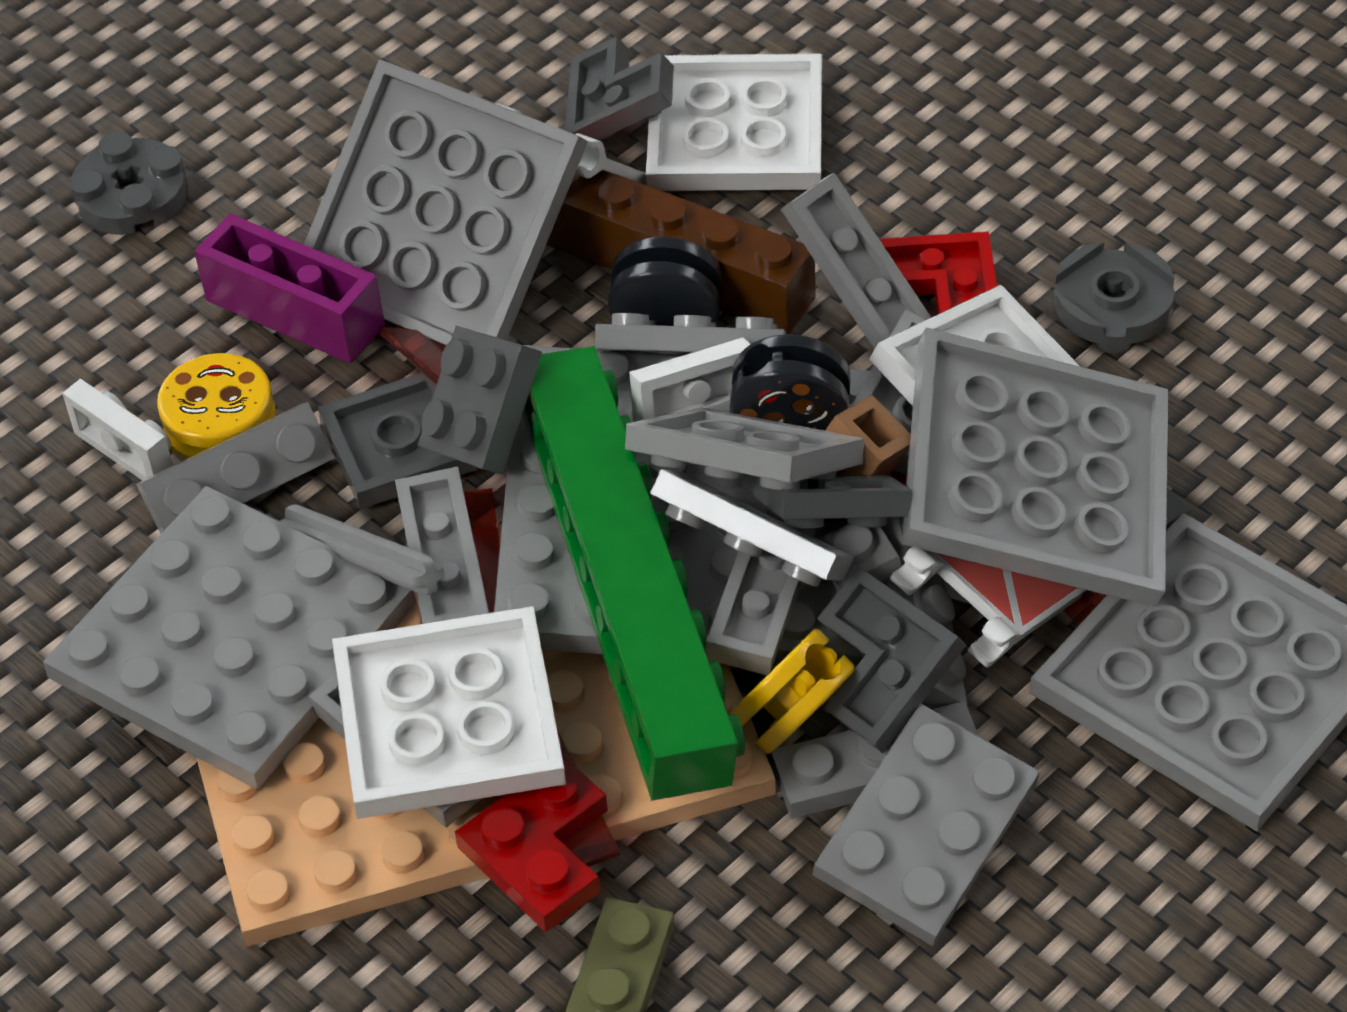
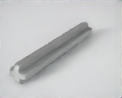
M297 504L285 508V518L279 521L328 545L341 559L363 567L369 573L376 574L383 579L422 595H430L436 592L437 581L445 576L443 565L433 561L431 556Z

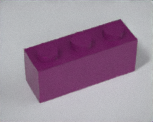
M231 213L194 250L206 301L347 363L352 364L385 326L376 275Z

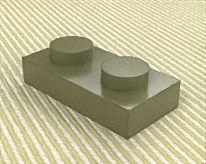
M606 897L565 1012H646L675 928L674 912Z

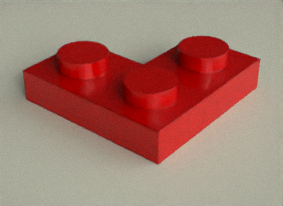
M989 231L879 239L917 296L935 295L937 315L997 287Z
M563 754L561 755L566 784L506 794L455 830L457 848L545 933L600 893L598 876L564 843L608 812L607 796Z

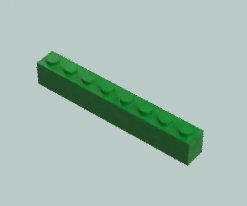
M595 346L542 354L525 404L523 417L651 801L733 786L736 757L743 756L745 753L742 725L739 717L736 714L728 715L724 706L725 683L723 673L717 661L709 662L704 650L706 647V631L703 617L698 609H689L686 600L688 584L684 565L679 558L671 559L668 551L670 545L669 527L665 513L662 509L654 510L650 501L652 499V494H650L652 482L648 466L645 462H636L633 454L634 451L625 450L626 424L631 423V419L628 415H619L617 409L619 397L615 375L612 370H603Z

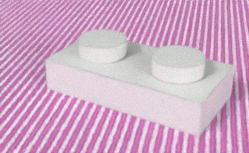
M742 337L629 372L633 422L700 407L729 412L734 363L739 354L750 343Z
M79 379L62 393L74 434L142 481L173 466L169 452L171 441L165 431L154 421L146 420L144 422L130 413L113 393L109 391L101 393L82 379Z

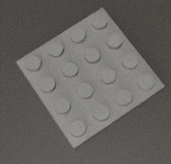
M379 59L304 245L376 275L384 319L445 345L451 341L456 325L507 340L588 141L578 135Z
M926 327L918 342L906 485V487L913 490L908 516L904 517L902 545L918 546L923 550L1156 607L1165 593L1168 389Z
M205 486L43 661V665L49 679L258 790L319 719L314 713L313 705L310 704L308 695L336 674L332 639L395 629L416 604L413 590L383 579L376 574L369 573L367 569L341 559L328 545Z
M1182 513L1166 531L1165 593L1156 607L1107 595L1031 677L1030 694L1258 832L1347 725V605Z

